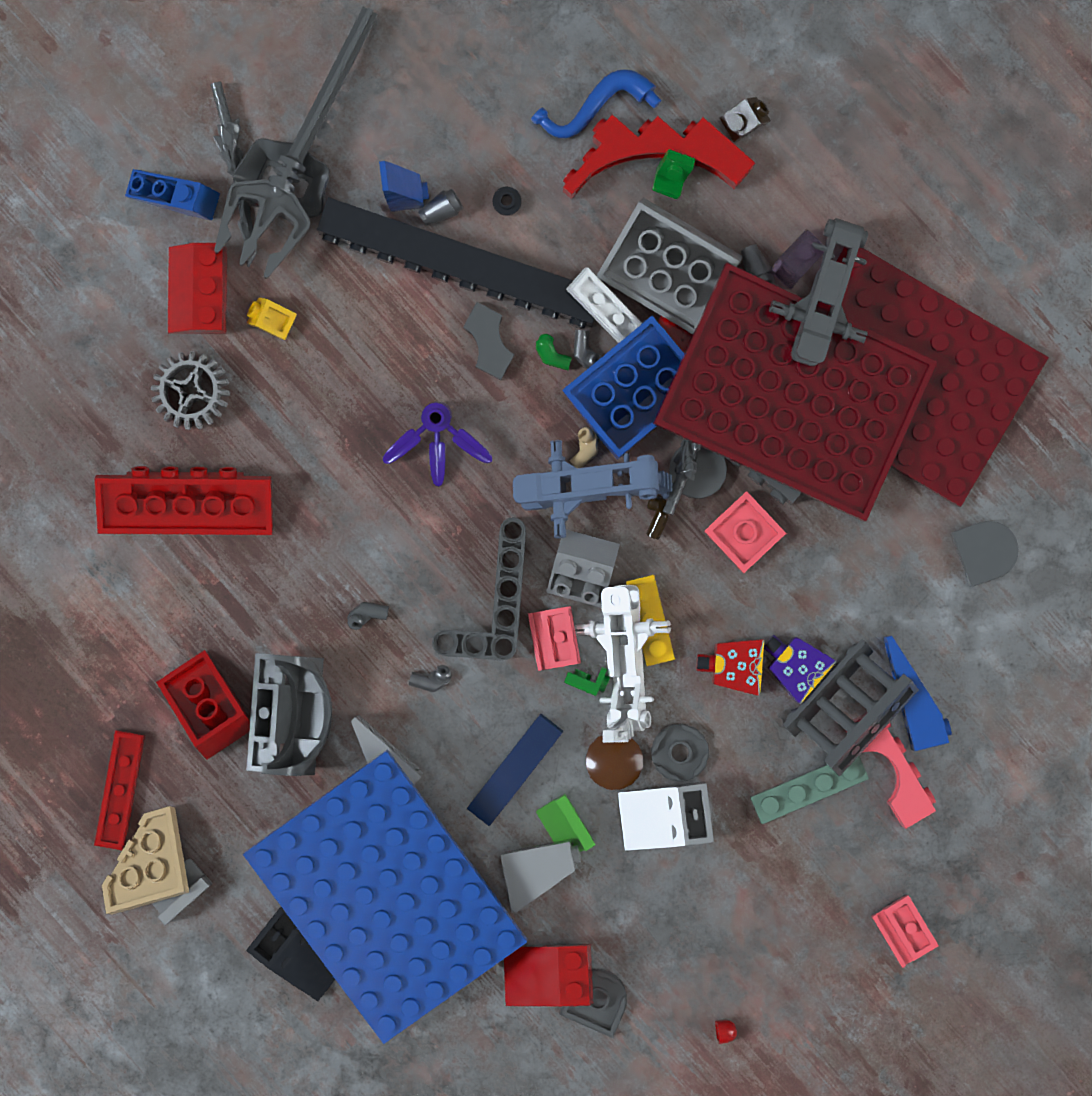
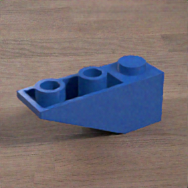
M136 169L132 171L125 197L211 221L220 196L219 192L202 183Z

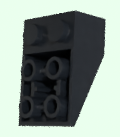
M282 907L278 909L246 950L269 970L316 1001L320 1000L335 981L333 975Z

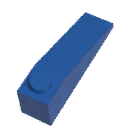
M379 161L382 190L390 212L423 208L424 200L429 199L428 184L421 181L420 174L387 161Z
M892 636L882 637L892 677L899 679L905 674L919 689L901 709L911 750L919 751L949 743L948 736L952 735L948 719H943L942 713Z

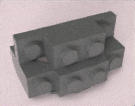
M255 653L246 771L285 776L315 775L316 757L328 738L332 722L331 697L323 678L324 658ZM285 675L287 676L289 684H285ZM285 743L282 751L280 752V744Z

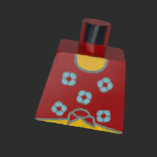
M764 640L715 643L714 655L697 654L696 671L713 672L712 684L760 695Z

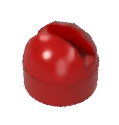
M730 1020L715 1021L718 1044L732 1042L737 1036L735 1024Z

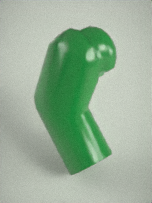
M540 335L536 341V351L542 362L546 365L568 371L572 357L557 353L553 345L554 339L551 335Z

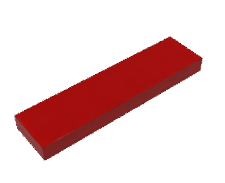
M115 730L94 846L123 850L125 847L145 735Z

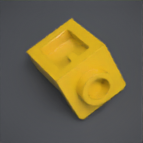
M258 298L248 309L247 316L249 319L247 324L285 340L297 314L268 299Z

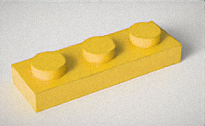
M651 575L627 581L626 585H636L639 589L640 622H646L647 619L665 621L655 576ZM655 633L654 636H649L642 647L646 666L675 660L669 633Z

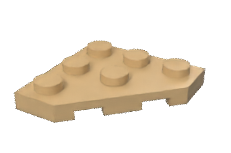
M168 806L143 814L138 823L140 827L132 840H128L117 859L119 861L111 876L108 875L102 884L106 914L113 915L189 893L175 807Z

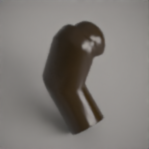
M658 496L655 499H650L647 504V508L655 511V514L646 534L656 540L660 539L668 521V514L663 512L666 500Z

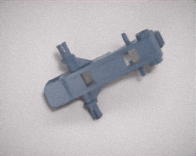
M561 440L550 441L551 457L548 458V463L551 465L552 472L523 474L513 479V498L515 502L521 504L523 509L531 511L553 507L551 521L554 522V538L558 539L566 537L565 521L568 520V515L581 503L606 500L607 496H625L626 508L631 509V496H639L640 499L650 500L655 499L657 494H661L664 499H668L673 486L672 475L667 472L665 473L664 470L658 471V462L655 461V457L652 455H642L637 457V461L630 462L629 454L624 453V463L575 468L567 463L566 458L563 457ZM613 473H617L618 477L623 476V473H629L630 484L614 486ZM571 482L572 492H566V483Z

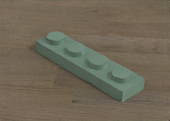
M858 756L840 777L826 764L750 796L760 823L765 824L864 782L869 777L860 756Z

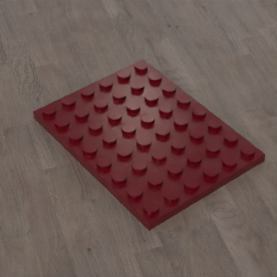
M843 248L836 262L842 263V259L847 256L848 249ZM859 248L856 256L865 259L867 263L862 265L854 262L841 304L846 319L937 361L891 467L947 501L961 507L1049 357L866 249ZM817 302L818 306L826 310L830 309L831 305Z
M725 263L653 424L856 519L867 522L937 361L847 319L848 323L852 324V327L868 331L864 343L850 338L844 340L841 339V335L832 333L831 342L823 362L815 366L796 362L791 357V351L801 322L794 319L790 321L785 320V316L769 312V308L771 307L772 300L789 305L790 303L796 304L803 298L738 267ZM816 305L815 312L828 316L829 310Z

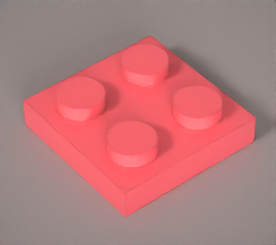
M747 491L704 530L708 537L743 574L787 534Z

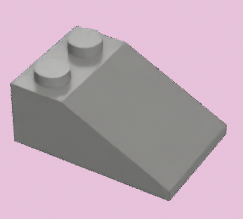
M360 715L355 716L351 720L367 764L388 749L413 785L424 774Z

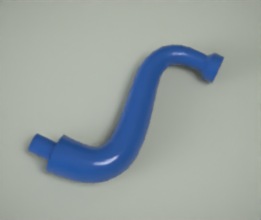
M617 70L605 76L596 85L569 124L565 126L555 124L548 118V112L543 107L532 116L531 121L536 125H541L552 136L566 139L584 130L608 99L618 91H627L639 103L645 100L653 109L662 100L653 92L656 86L643 75L632 70Z

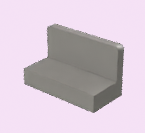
M190 858L184 862L189 893L151 903L160 913L158 918L164 925L173 920L213 884Z

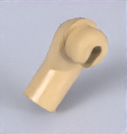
M584 427L578 432L580 451L569 460L575 468H583L598 453L597 434L589 427Z

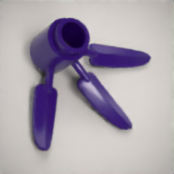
M439 401L432 402L424 408L421 415L423 425L418 430H408L383 456V463L390 464L415 447L421 441L419 435L426 429L434 432L435 442L429 444V459L433 483L439 487L444 481L446 461L445 443L440 442V431L447 429L454 435L452 441L465 452L483 463L492 462V455L464 429L457 431L450 425L452 412L448 405ZM433 412H438L441 415L439 423L431 421L430 416Z

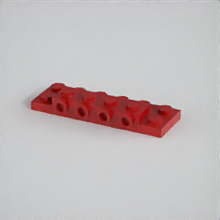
M136 466L132 468V471H128L126 475H96L94 478L98 534H273L272 476H244V472H237L235 467H222L219 469V472H208L206 467L199 466L190 468V472H179L178 467L167 466L161 468V472H149V467Z

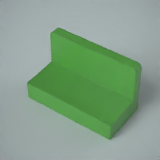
M565 793L536 811L553 842L572 839L573 846L578 845L580 852L583 850L587 851L596 845Z

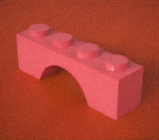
M867 712L857 717L853 721L855 723L859 722L867 714ZM889 722L863 752H878L884 755L893 765L896 774V785L893 794L887 802L900 825L907 829L934 813L936 810L932 804L936 800L928 787L922 788L918 781L921 774L913 762L908 764L903 755L906 749L898 736L892 737L888 730L891 727Z

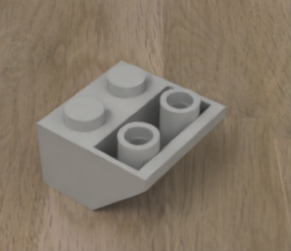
M566 529V537H561L546 593L602 608L601 594L603 589L609 586L620 544Z

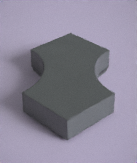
M476 302L463 327L474 337L478 345L479 355L475 367L502 380L514 357V354L504 346L500 338L499 327L502 315Z

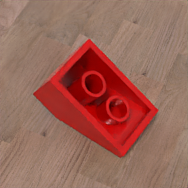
M205 650L156 682L193 745L206 760L249 732V715Z
M591 944L521 946L504 958L506 1006L562 1007L590 1006L593 1004Z

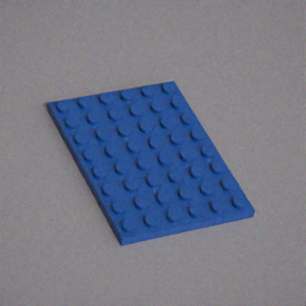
M388 749L243 853V856L383 1044L526 944L528 940Z

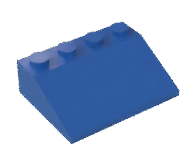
M651 316L562 391L599 439L618 460L624 453H627L658 427L653 422L684 353L657 320Z

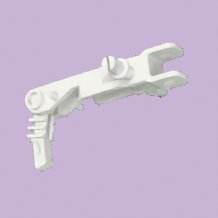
M617 585L605 588L602 591L604 623L591 621L590 624H575V629H585L575 631L576 636L590 635L592 638H597L607 651L608 676L613 677L612 697H602L599 699L600 703H611L610 711L607 714L608 729L603 730V743L628 742V739L634 736L633 731H644L645 728L650 727L651 715L649 711H646V702H653L654 698L651 696L645 697L642 647L649 636H654L655 633H670L671 627H664L671 625L669 620L654 621L653 619H647L646 622H640V594L636 585ZM620 635L628 636V645H620ZM623 687H635L634 691H631V695H634L633 704H624L625 693Z

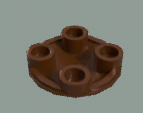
M601 735L589 745L586 754V769L590 778L600 787L609 790H621L632 785L640 776L643 768V754L639 745L632 738L628 739V742L603 743V735Z

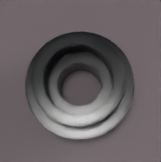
M501 187L493 195V207L501 215H513L520 209L521 196L512 187ZM504 196L512 198L510 205L502 204L501 200Z

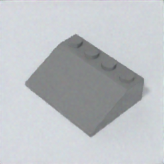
M643 198L635 207L598 272L597 277L691 334H694L725 263L737 267L743 256Z

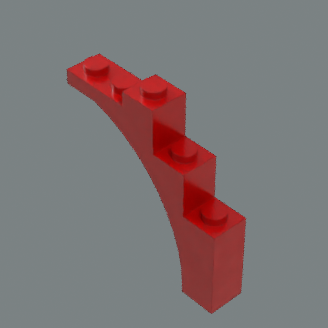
M612 114L608 120L602 118L592 131L595 134L593 135L592 142L598 148L592 147L584 155L582 161L585 163L578 171L573 168L563 179L565 183L563 193L572 200L590 178L602 171L634 160L662 159L668 149L695 158V166L719 177L733 189L749 174L755 162L704 117L698 123L693 120L683 132L686 136L685 138L680 136L659 116L653 121L648 119L638 130L640 134L638 137Z

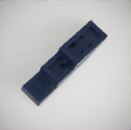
M540 713L466 809L490 826L564 731Z

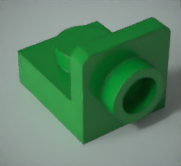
M668 149L656 168L652 190L665 196L679 199L683 183L694 168L695 158Z
M601 667L594 683L590 681L592 675L575 669L574 674L567 673L564 683L596 696L598 691L604 693L610 677L605 675L607 669Z

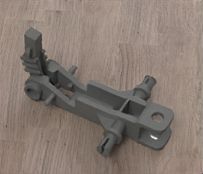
M838 218L834 220L828 219L823 232V235L827 237L825 245L816 242L811 244L813 248L824 251L820 270L816 273L810 294L796 304L790 303L786 305L772 300L771 307L769 308V312L785 316V320L790 321L794 319L801 322L793 344L791 357L794 361L808 366H815L825 360L832 333L841 335V339L847 340V338L861 343L865 342V336L868 331L854 328L851 323H848L841 305L854 262L862 265L867 263L865 259L856 255L858 249L865 246L868 232L864 231V227ZM835 244L848 249L847 256L842 259V263L831 260L835 258L833 254ZM818 301L831 305L828 316L815 312Z

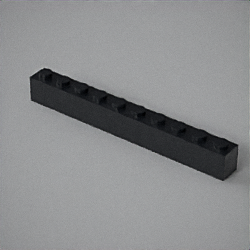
M329 197L327 199L317 228L319 235L323 236L322 240L337 246L339 242L348 244L351 251L366 255L367 251L378 254V260L393 264L394 260L404 263L405 269L415 273L425 270L432 273L431 277L438 281L448 283V280L451 279L460 282L459 287L471 292H475L476 288L486 291L487 297L497 301H503V298L515 301L514 306L530 311L531 307L542 310L541 315L553 320H557L558 316L569 319L568 324L576 328L585 329L586 326H593L595 318L566 290L573 282L571 279Z

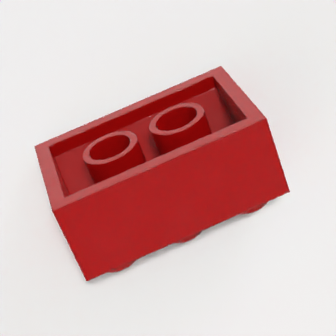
M189 243L169 247L168 334H226V246L218 254L214 251L216 243Z

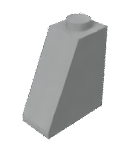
M572 839L505 851L500 855L511 912H518L577 869V863H581V856L578 845L573 846Z

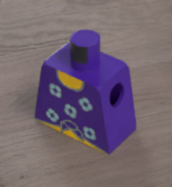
M772 635L764 645V649L775 658L767 668L798 704L805 700L836 663L833 658L797 637H793L786 645L777 636Z

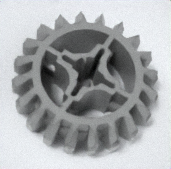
M194 351L190 352L189 360H186L185 354L180 352L178 353V363L173 357H169L168 362L171 367L167 368L161 364L159 368L165 372L164 375L154 374L153 376L155 380L160 382V386L152 385L151 390L160 392V395L152 397V402H162L156 408V411L159 414L167 411L163 418L166 422L171 421L175 417L173 426L177 428L181 426L183 420L186 430H191L192 421L195 422L198 429L203 428L202 419H205L211 425L213 424V419L210 417L212 413L217 417L222 416V413L216 409L217 406L227 407L228 405L227 402L220 399L221 396H230V391L221 389V387L229 384V380L219 379L225 373L223 368L213 371L217 366V361L214 359L206 365L208 357L206 354H202L197 361V355ZM195 368L185 380L172 379L178 372L184 369ZM203 371H206L212 380L213 395L203 391L201 387ZM193 384H196L193 388L203 395L190 394L186 398L185 396L188 394L178 386L191 388ZM169 387L179 392L180 399L178 404L180 406L178 411L170 403L168 397ZM196 401L209 403L203 410L197 413L186 414Z

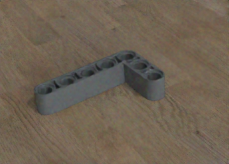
M515 517L508 518L503 521L500 527L492 633L440 630L434 635L432 640V646L438 654L491 660H508L515 655L518 644L526 543V527L520 519ZM510 523H516L521 527V535L516 539H509L505 535V528ZM508 552H514L519 556V563L514 568H507L503 565V556ZM512 581L516 584L517 591L514 596L507 598L501 594L500 587L503 582ZM503 610L512 611L515 617L513 624L508 627H504L498 622V615ZM443 634L450 635L454 640V645L449 651H443L438 646V639ZM473 636L479 637L483 642L482 650L475 654L467 649V641ZM504 638L508 639L512 644V651L506 656L498 654L495 647L498 640Z

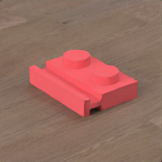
M571 606L528 613L538 671L581 663Z
M909 895L903 896L871 916L902 968L939 946Z

